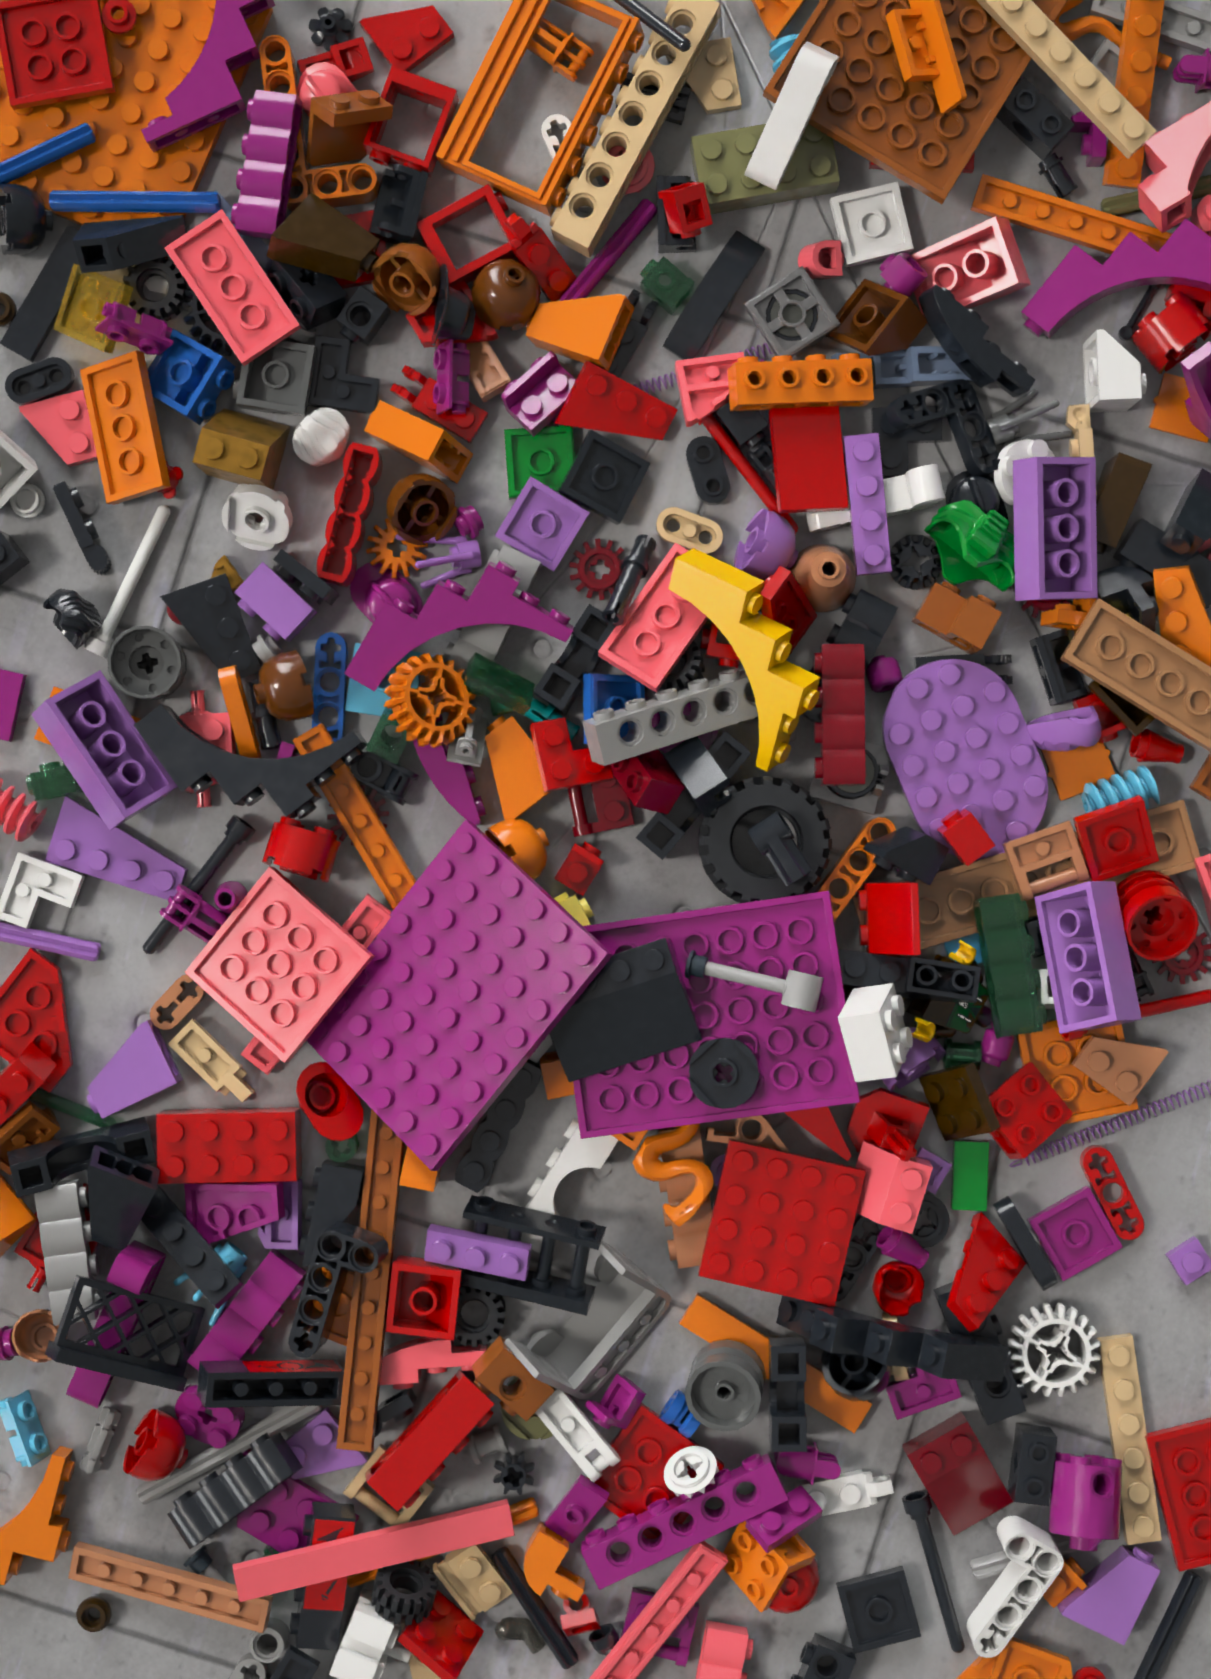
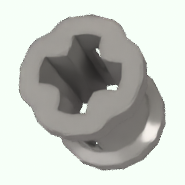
M499 1423L494 1424L493 1429L478 1435H467L470 1439L467 1443L476 1465L482 1463L483 1458L498 1452L503 1454L509 1452L505 1435Z

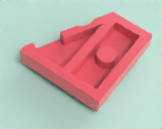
M84 390L19 406L20 412L68 466L72 467L98 460Z

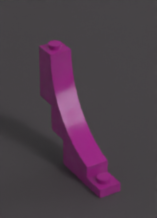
M216 0L212 26L199 58L182 82L165 98L172 116L168 118L166 116L157 117L148 123V127L141 129L146 142L153 152L247 110L231 75V71L260 59L258 48L245 20L276 6L274 0Z
M1185 218L1157 252L1132 232H1129L1103 265L1077 245H1074L1021 311L1023 319L1026 320L1023 326L1037 337H1040L1043 333L1050 339L1064 323L1090 304L1113 293L1144 285L1175 284L1211 291V237Z

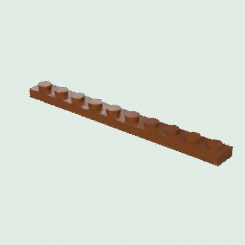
M372 1109L359 1227L384 1237L388 1243L389 1251L386 1259L371 1272L359 1273L354 1271L336 1449L372 1452L374 1449L400 1192L399 1182L404 1152V1142ZM363 1247L366 1257L374 1259L372 1250L368 1247Z

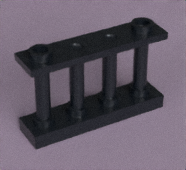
M472 1195L463 1211L462 1218L475 1221V1233L487 1235L488 1226L491 1224L508 1228L507 1239L521 1242L522 1232L541 1236L542 1243L537 1272L529 1270L526 1281L458 1268L462 1270L461 1285L587 1316L596 1287L584 1283L590 1248L599 1250L606 1227L596 1225V1223L590 1220L579 1221L495 1201L489 1196ZM556 1240L576 1245L570 1280L551 1275Z

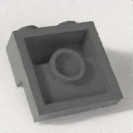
M281 341L247 365H242L240 379L236 378L233 385V399H236V404L241 409L272 414L279 412L306 417L317 353L316 346Z

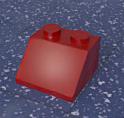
M399 1255L392 1263L385 1332L454 1341L462 1270L453 1266L424 1261V1258Z

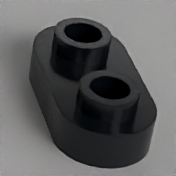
M50 357L11 372L5 381V391L8 397L19 405L45 400L68 391L74 383V371L65 360L59 357ZM58 371L62 372V380L53 382V374ZM29 383L31 386L30 391L27 394H21V386Z
M707 436L697 437L689 443L686 450V461L693 485L700 501L707 505H718L727 498L730 491V481L722 454L715 440ZM706 448L709 450L710 456L706 459H701L697 456V450ZM709 481L718 482L719 490L710 492L706 486Z

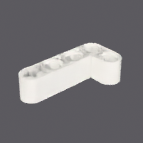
M808 41L801 47L749 161L745 176L777 190L820 95L836 68L839 56Z
M938 464L917 467L907 471L904 475L883 479L887 517L934 507L945 500ZM849 507L845 511L805 512L810 533L851 525Z
M1018 1516L1005 1517L997 1526V1535L1007 1557L1011 1561L966 1623V1628L976 1653L984 1658H992L1002 1652L1064 1566V1559L1053 1536Z

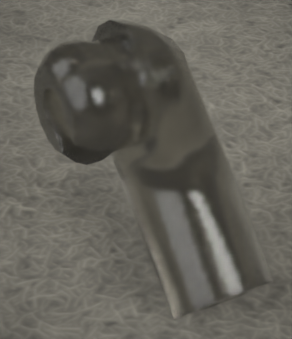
M506 1617L497 1623L495 1627V1634L500 1640H523L532 1654L539 1652L546 1645L542 1636L526 1617Z

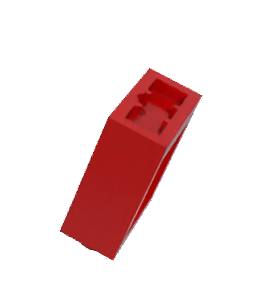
M391 66L380 96L394 106L396 97L400 93L443 109L424 160L380 145L388 120L371 122L363 146L366 154L370 155L369 159L383 166H388L389 163L404 165L420 172L429 173L428 177L431 178L437 162L436 154L448 132L459 102L457 90Z
M489 184L422 219L416 224L418 233L427 249L435 256L440 266L446 264L450 287L465 280L466 284L473 281L486 265L494 261L516 257L511 250L512 245L510 244V241L515 236L504 223L507 219L504 212L509 210L500 191L493 193ZM487 202L508 242L456 270L435 229Z

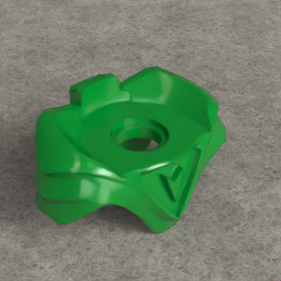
M968 500L954 502L938 509L937 514L932 518L931 523L924 531L936 543L941 559L942 574L949 583L958 585L967 581L984 580L990 582L1002 592H1005L1014 584V535L1006 531L1009 526V521L995 510H990L985 514L977 505Z

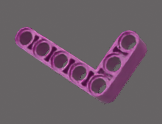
M134 1240L116 1257L108 1274L107 1282L137 1295H141L143 1292L151 1293L167 1254ZM120 1295L109 1302L115 1317L132 1307L125 1295ZM135 1298L137 1304L143 1301ZM105 1308L102 1309L94 1330L110 1321ZM136 1314L119 1323L125 1337L133 1334L138 1323ZM114 1327L97 1336L102 1348L108 1349L120 1342ZM92 1340L87 1343L90 1345H94ZM122 1348L119 1352L125 1353V1349ZM77 1367L66 1395L98 1409L107 1394L114 1376Z

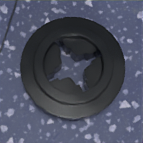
M908 535L897 541L890 550L892 566L890 574L895 582L904 588L911 590L926 588L937 580L942 571L941 559L936 543L924 535ZM912 548L918 557H929V560L920 565V576L914 566L908 567L906 565L902 567V564L911 559Z
M926 1193L918 1215H921L927 1208L926 1217L934 1224V1227L922 1225L917 1231L914 1227L913 1233L910 1234L923 1248L938 1244L945 1237L950 1223L949 1213L943 1202L936 1196Z

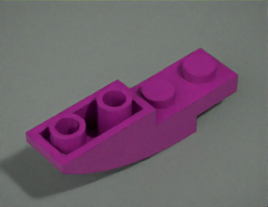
M442 714L436 719V726H439L438 722L443 721ZM417 738L413 740L416 752L425 771L446 801L461 816L472 821L476 826L483 824L481 817L487 814L481 795L475 797L471 784L477 782L472 766L446 761L449 744L443 745L442 743L439 747L431 748L430 744L424 747L418 746Z

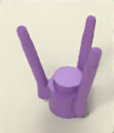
M396 534L395 538L397 540L405 541L401 536ZM444 536L438 541L433 537L424 543L450 544L455 546L449 547L448 556L431 558L415 563L416 568L451 563L453 568L458 567L422 582L420 586L422 589L436 585L439 579L444 582L459 575L472 573V568L481 567L479 544L477 540L467 541L466 536Z

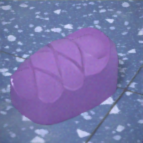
M1093 705L1047 714L1026 723L1028 733L1035 746L1048 751L1068 752L1079 746H1094L1101 737V724Z

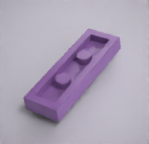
M430 1224L427 1229L424 1261L526 1281L529 1273L532 1244Z

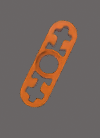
M236 665L218 669L219 682L239 754L248 758H262L238 668Z

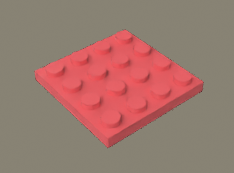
M269 866L185 973L280 1060L286 1063L298 1052L375 956L275 867Z

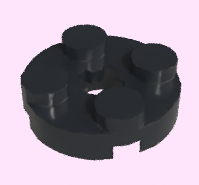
M728 1037L712 1039L702 1044L694 1052L689 1065L690 1087L696 1097L708 1106L721 1109L737 1107L749 1100L757 1089L761 1075L754 1052L743 1042ZM718 1064L724 1067L730 1065L733 1068L730 1073L733 1079L730 1082L725 1079L720 1082L717 1081L715 1077L718 1074L716 1069Z

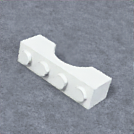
M573 1118L563 1135L568 1138L562 1150L555 1147L545 1164L550 1167L544 1179L537 1177L527 1194L532 1198L526 1208L560 1216L554 1201V1194L560 1181L570 1172L580 1168L601 1169L618 1139L612 1135L581 1139L578 1120ZM522 1232L521 1242L532 1244V1249L540 1254L542 1237Z

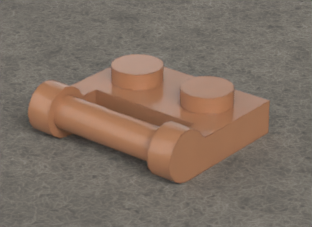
M1070 820L1002 844L1022 902L1034 899L1033 895L1077 880L1080 883L1089 879L1088 870ZM1070 858L1072 867L1031 882L1028 881L1027 872Z

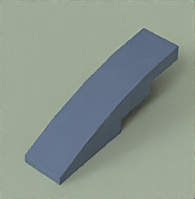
M911 346L908 349L873 356L858 353L860 358L872 359L873 389L931 386L956 379L973 382L957 367L941 346ZM836 353L831 356V359H839L840 355L848 353Z

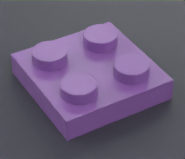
M530 475L495 536L525 555L540 561L543 566L554 572L590 512Z

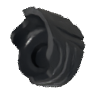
M60 588L52 593L43 603L44 609L55 610L54 625L76 649L81 647L101 627V617L98 610L94 607L95 605L83 599L74 590Z

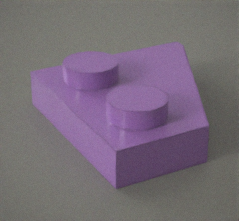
M302 1179L283 1182L285 1217L257 1227L258 1236L265 1249H299L302 1238Z
M328 1407L285 1440L303 1467L291 1476L294 1480L363 1465L368 1460V1456L363 1451L336 1449L339 1420Z

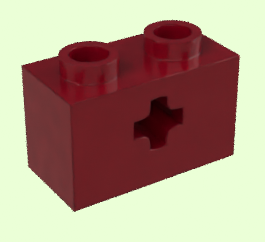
M659 749L610 764L613 775L635 807L669 814L685 787Z

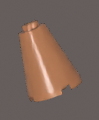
M816 544L803 549L798 553L794 565L789 569L815 612H829L838 609L845 604L850 593H853L855 588L856 573L852 561L842 550L832 545ZM822 569L827 570L831 576L825 575Z

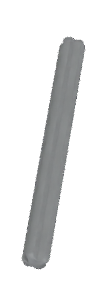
M286 1406L239 1431L234 1439L227 1442L225 1447L214 1448L212 1446L186 1460L180 1469L175 1468L166 1478L159 1481H147L139 1485L136 1489L137 1496L142 1504H148L226 1462L236 1454L250 1449V1444L263 1434L268 1433L272 1437L320 1411L322 1406Z

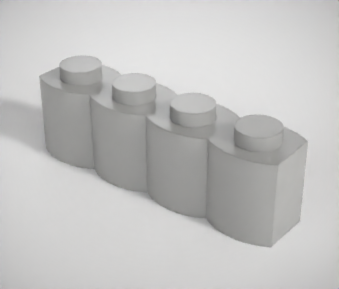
M503 544L500 551L494 549L486 567L490 561L497 565L499 560L512 566L517 570L515 576L520 578L515 592L521 594L522 590L529 593L542 566L541 562ZM486 623L457 628L456 630L461 632L455 644L449 642L443 653V661L454 660L453 669L455 671L465 669L461 676L462 679L472 681V684L483 688L513 625Z
M80 1178L59 1181L53 1189L34 1193L54 1326L60 1324L76 1275L94 1279V1276L99 1275L98 1257L96 1254L91 1255L89 1242L93 1241L91 1240L90 1221H86L84 1208L89 1207V1193L87 1186H81ZM83 1286L79 1298L83 1309L100 1300L95 1288ZM104 1306L87 1315L89 1321L96 1320L99 1310L104 1309Z

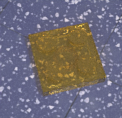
M74 263L53 329L103 352L113 354L116 341L109 339L106 334L96 331L95 327L106 318V316L102 315V309L106 302L112 304L116 301L128 307L134 287L99 272L81 273L79 264Z

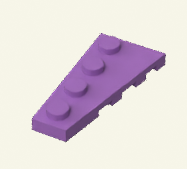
M65 796L47 851L46 862L166 900L170 896L176 895L178 884L184 885L188 872L187 868L156 849L149 847L123 829L115 827L109 830L99 814L79 804L73 798Z

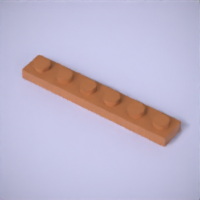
M81 1541L74 1546L68 1579L259 1633H264L268 1627L274 1596L268 1595L239 1602L235 1584Z

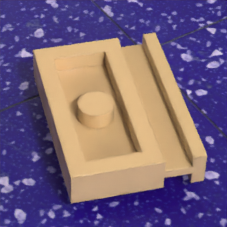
M480 1544L454 1550L447 1554L443 1561L432 1565L434 1574L471 1621L476 1619L478 1613L481 1611L486 1612L513 1593Z

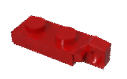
M514 212L504 221L515 236L510 241L512 245L511 250L519 261L536 275L540 289L550 302H555L560 299L577 277L542 228L538 227L534 222L528 226L521 216L518 217Z

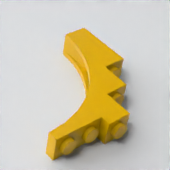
M693 548L675 558L668 589L691 602L705 614L726 637L740 659L752 687L758 712L759 747L756 767L768 772L779 763H784L791 751V745H789L790 736L798 725L799 716L807 710H812L819 699L817 688L820 677L786 661L792 648L789 641L793 629L758 613L763 604V597L760 593L763 590L765 581Z

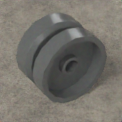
M728 1339L713 1341L701 1348L693 1360L685 1391L688 1409L697 1421L710 1429L723 1432L739 1430L751 1423L759 1412L766 1380L764 1364L757 1353L744 1343Z

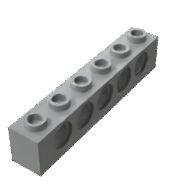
M725 670L719 673V678L708 681L706 678L693 680L687 683L688 688L679 691L676 688L665 689L657 692V698L645 701L644 698L633 699L624 703L625 708L616 711L613 708H607L594 712L593 718L582 721L591 761L603 766L610 765L758 717L753 690L748 698L746 697V688L750 682L745 670ZM721 692L722 702L716 708L715 697ZM690 702L691 712L685 718L683 710L685 705ZM659 712L660 722L653 728L652 718ZM625 722H628L629 731L625 737L621 738L620 728Z

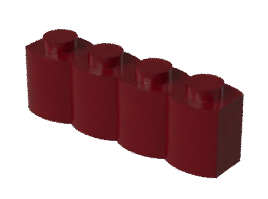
M822 644L820 653H814L813 660L814 674H820V687L817 688L819 699L814 708H820L821 722L814 723V743H821V757H815L814 760L815 778H821V786H863L866 779L864 644Z

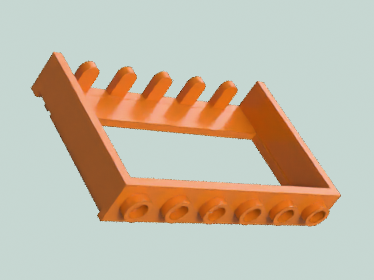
M513 0L436 154L443 168L482 186L489 184L493 191H500L502 195L550 217L555 208L562 206L566 197V186L570 178L578 174L582 165L581 156L586 146L590 147L593 144L598 132L597 124L601 116H605L609 112L613 103L612 94L617 84L621 85L624 82L629 70L628 62L633 53L639 52L644 41V33L638 17L634 16L633 18L595 0H554L618 28V31L538 191H533L470 161L551 0Z

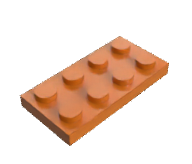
M135 350L81 369L80 374L106 504H119L171 487L144 353Z

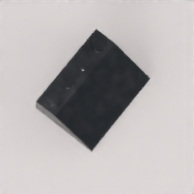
M659 939L614 954L549 1033L569 1082L702 1040L671 939Z

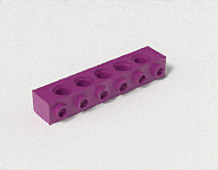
M759 1453L751 1455L741 1462L742 1466L731 1471L728 1468L720 1470L714 1475L715 1484H708L705 1487L704 1494L698 1491L693 1494L691 1499L682 1494L668 1501L666 1498L656 1500L647 1507V1511L637 1516L635 1513L627 1514L617 1520V1525L605 1531L603 1528H598L585 1536V1540L581 1542V1553L598 1589L601 1590L788 1501L786 1489L769 1453L763 1456ZM742 1482H751L755 1485L754 1490L746 1495L740 1494L736 1489ZM711 1497H719L724 1501L718 1509H709L705 1506V1502ZM679 1512H687L692 1516V1519L686 1524H679L673 1518ZM648 1527H656L661 1531L660 1535L655 1539L644 1537L642 1532ZM616 1542H624L630 1548L623 1554H617L612 1551L611 1546Z

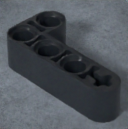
M341 1221L334 1223L318 1236L289 1335L288 1344L290 1350L296 1356L302 1358L311 1357L327 1342L348 1269L359 1273H368L382 1263L389 1251L388 1243L384 1237ZM331 1235H335L341 1240L342 1248L332 1243ZM363 1247H368L372 1250L374 1259L366 1257ZM322 1267L327 1268L332 1273V1280L323 1275ZM313 1300H317L322 1304L323 1311H319L314 1307ZM312 1326H314V1327L310 1330V1333H309V1334L306 1333V1331H308Z

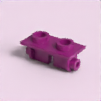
M116 301L112 304L109 302L104 304L102 315L106 316V318L95 327V330L106 334L109 339L116 342H126L138 347L143 353L156 354L158 356L173 344L174 340L169 339L172 328L167 326V322L143 313L138 324L135 322L137 310Z
M448 339L438 345L434 352L433 365L437 369V383L433 389V402L437 404V415L451 408L453 414H465L466 408L469 407V382L457 381V376H469L470 351L467 350L466 343H453V339Z

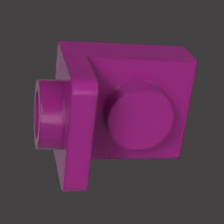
M1082 111L1077 112L1076 115L1070 118L1075 124L1070 132L1087 133L1082 135L1081 155H1086V167H1100L1106 158L1107 137Z

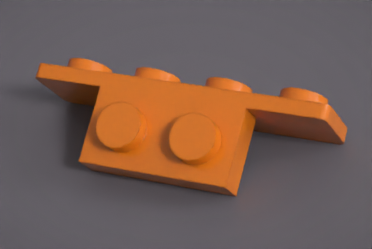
M908 0L911 9H893L885 16L904 82L932 81L940 112L949 113L966 100L967 94L940 0Z

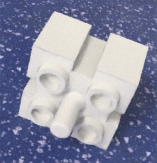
M362 1588L329 1673L330 1676L338 1679H380L388 1656L405 1663L409 1662L412 1653L404 1646L395 1643L400 1625L394 1624L395 1618L390 1617L388 1621L383 1619L384 1611L380 1614L375 1611L376 1605L372 1606L371 1602L372 1591Z

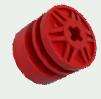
M1151 870L1133 873L1122 880L1116 888L1126 940L1135 953L1147 960L1163 961L1175 958L1187 950L1197 934L1199 926L1196 910L1173 880L1160 871Z

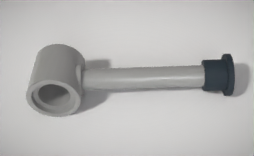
M691 950L689 954L685 978H690L691 975L704 978L707 975L782 993V1005L816 1012L823 977L789 970L785 980L709 962L708 957L696 955L694 950Z
M205 1545L199 1548L183 1564L185 1567L189 1565L196 1574L201 1573L203 1576L227 1582L211 1564L213 1560L204 1551L207 1548ZM269 1618L268 1627L264 1633L252 1631L249 1643L250 1652L260 1662L271 1663L276 1661L283 1653L289 1640V1630L286 1624L280 1619ZM264 1634L273 1635L278 1645H266L262 1641L261 1636Z

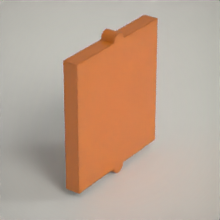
M1166 372L1163 373L1158 395L1153 398L1155 406L1149 428L1208 443L1209 438L1190 422L1185 401L1190 398L1185 378Z
M1097 742L1094 746L1090 747L1079 746L1068 752L1040 749L1049 771L1047 772V777L1052 778L1060 801L1082 793L1085 783L1091 782L1097 786L1098 779L1105 778L1110 782L1111 775L1115 774L1109 759L1111 752L1105 749L1104 743Z

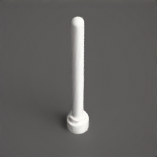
M160 505L157 508L100 631H96L93 637L91 636L87 640L84 649L107 659L111 644L114 641L112 636L170 516L171 511L168 506Z

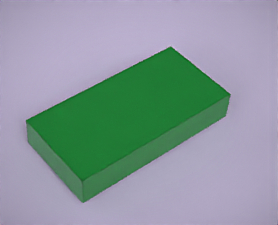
M953 1140L952 1210L987 1211L988 1141Z

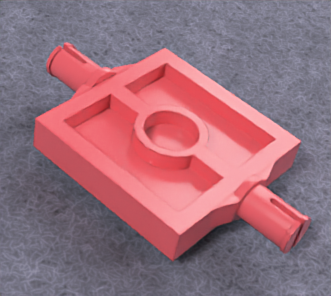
M205 690L190 691L191 712H187L179 717L189 728L209 743L232 754H236L235 736L228 712L213 713L205 711ZM213 777L211 779L213 781V784L211 786L218 784L216 779ZM210 787L197 794V808L212 807Z

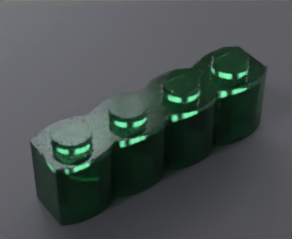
M1019 893L979 898L973 902V909L996 1039L1040 1033L1043 1031V1025L1047 1024V1013L1044 1004H1039L1037 998V990L1041 989V979L1038 970L1033 969L1031 964V956L1035 954V946L1032 935H1027L1024 922L1029 920L1026 901H1021Z

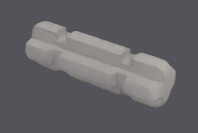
M104 1406L101 1409L98 1417L100 1424H95L86 1447L88 1454L84 1453L80 1462V1469L87 1473L97 1474L101 1468L103 1459L100 1458L101 1456L105 1457L115 1433L113 1426L117 1427L121 1417V1412L116 1408Z

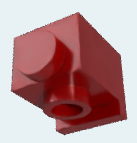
M686 182L658 192L659 199L663 200L670 233L681 234L682 239L700 235L702 233L701 228L713 224L704 182Z

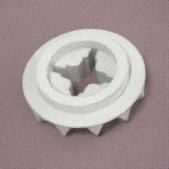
M689 1446L679 1450L669 1459L664 1469V1480L667 1487L677 1497L684 1494L691 1499L693 1494L698 1491L704 1494L705 1487L708 1484H715L714 1475L719 1472L716 1458L709 1449L702 1446ZM688 1465L696 1471L697 1475L695 1478H691L688 1475Z

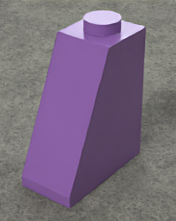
M151 1019L137 1027L87 1087L90 1093L87 1095L88 1103L95 1114L99 1113L102 1119L183 1080L159 1028L154 1026Z
M1122 1545L1083 1577L1088 1587L1083 1591L1079 1587L1074 1589L1057 1605V1608L1061 1615L1125 1645L1161 1570L1153 1561L1154 1556L1146 1550L1137 1546L1131 1550Z

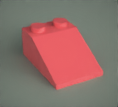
M995 216L911 255L928 274V277L914 291L923 315L924 313L918 298L921 293L934 285L948 289L953 293L956 301L965 308L970 309L1031 285L1009 219Z

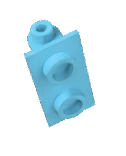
M29 1390L13 1398L8 1397L1 1400L0 1416L6 1432L15 1429L17 1434L9 1438L16 1462L20 1461L22 1467L27 1465L32 1467L51 1455L47 1437L44 1434Z

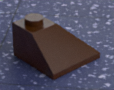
M864 279L837 313L836 318L840 322V326L825 336L868 356L908 349L928 322L908 296Z

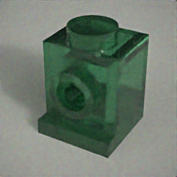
M664 256L659 262L652 259L640 273L644 278L641 281L640 289L659 303L670 315L675 312L694 290L695 281L683 274ZM663 275H667L672 280L667 286L659 283V278Z
M59 761L39 765L40 771L29 773L30 775L26 776L28 791L31 796H35L36 801H46L82 793L83 790L63 761V766H60Z

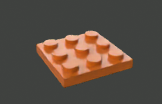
M1057 1019L1023 1025L1016 1031L1022 1066L1027 1062H1032L1072 1111V1117L1064 1124L1139 1109L1137 1097L1129 1106L1071 1064L1091 1036L1125 1042L1122 1024L1091 1029L1081 1039L1068 1042L1059 1033Z

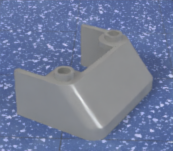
M603 1241L598 1250L601 1255L597 1258L594 1268V1274L600 1282L595 1287L594 1298L587 1316L573 1313L558 1332L553 1329L539 1330L532 1335L527 1346L510 1338L504 1341V1344L535 1379L581 1400L592 1397L600 1390L663 1315L671 1302L670 1294L622 1252Z

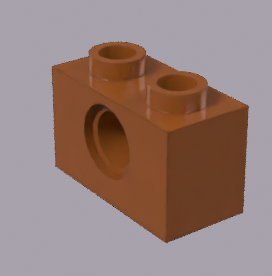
M499 1336L472 1365L476 1378L474 1383L486 1395L489 1396L493 1393L501 1400L499 1404L508 1414L513 1417L518 1414L527 1422L554 1393L555 1389L535 1379L504 1344L505 1339ZM508 1377H519L513 1385L507 1386L503 1384Z

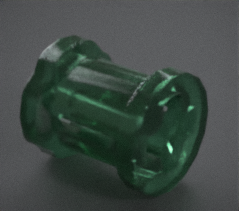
M948 1038L944 1040L943 1048L946 1054L942 1059L943 1068L974 1062L977 1071L980 1070L982 1056L980 1040H974L973 1043L952 1042V1039Z
M356 1133L352 1138L348 1139L347 1146L350 1149L346 1148L343 1152L337 1150L339 1144L336 1141L327 1139L325 1148L328 1157L336 1162L350 1160L360 1146L358 1134Z

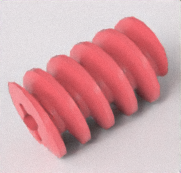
M0 778V826L4 824V833L10 835L15 832V840L23 842L37 830L45 817L47 808L39 814L36 813L38 804L36 800L25 806L26 794L22 793L17 798H13L15 787L11 785L5 791H2L3 779Z

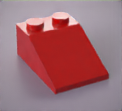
M906 881L863 883V890H858V910L864 911L865 925H859L860 946H865L868 953L921 955L918 883Z

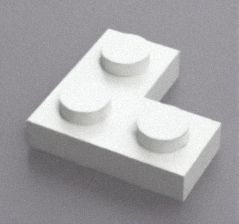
M18 852L0 899V919L24 928H30L41 897L63 906L74 908L85 875L46 862L29 854Z

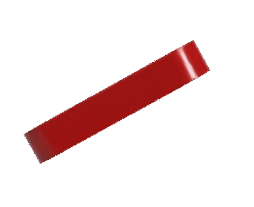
M1088 1146L1080 1155V1165L1104 1215L1115 1234L1125 1240L1138 1238L1144 1230V1219L1112 1154L1102 1146ZM1096 1153L1100 1157L1104 1156L1105 1160L1101 1162L1104 1172L1110 1174L1113 1171L1114 1175L1102 1178L1097 1168L1094 1166L1089 1167V1163L1093 1161L1091 1155ZM1096 1178H1101V1179L1096 1183L1095 1179H1096ZM1109 1183H1117L1121 1188V1195L1114 1202H1108L1103 1197V1189ZM1122 1207L1126 1216L1130 1219L1135 1218V1221L1131 1223L1132 1230L1127 1231L1124 1228H1119V1225L1123 1223V1219L1116 1210L1111 1214V1209Z

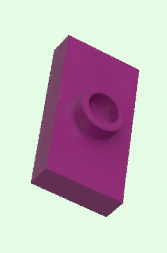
M580 1474L548 1515L544 1525L573 1544L607 1501L610 1493Z

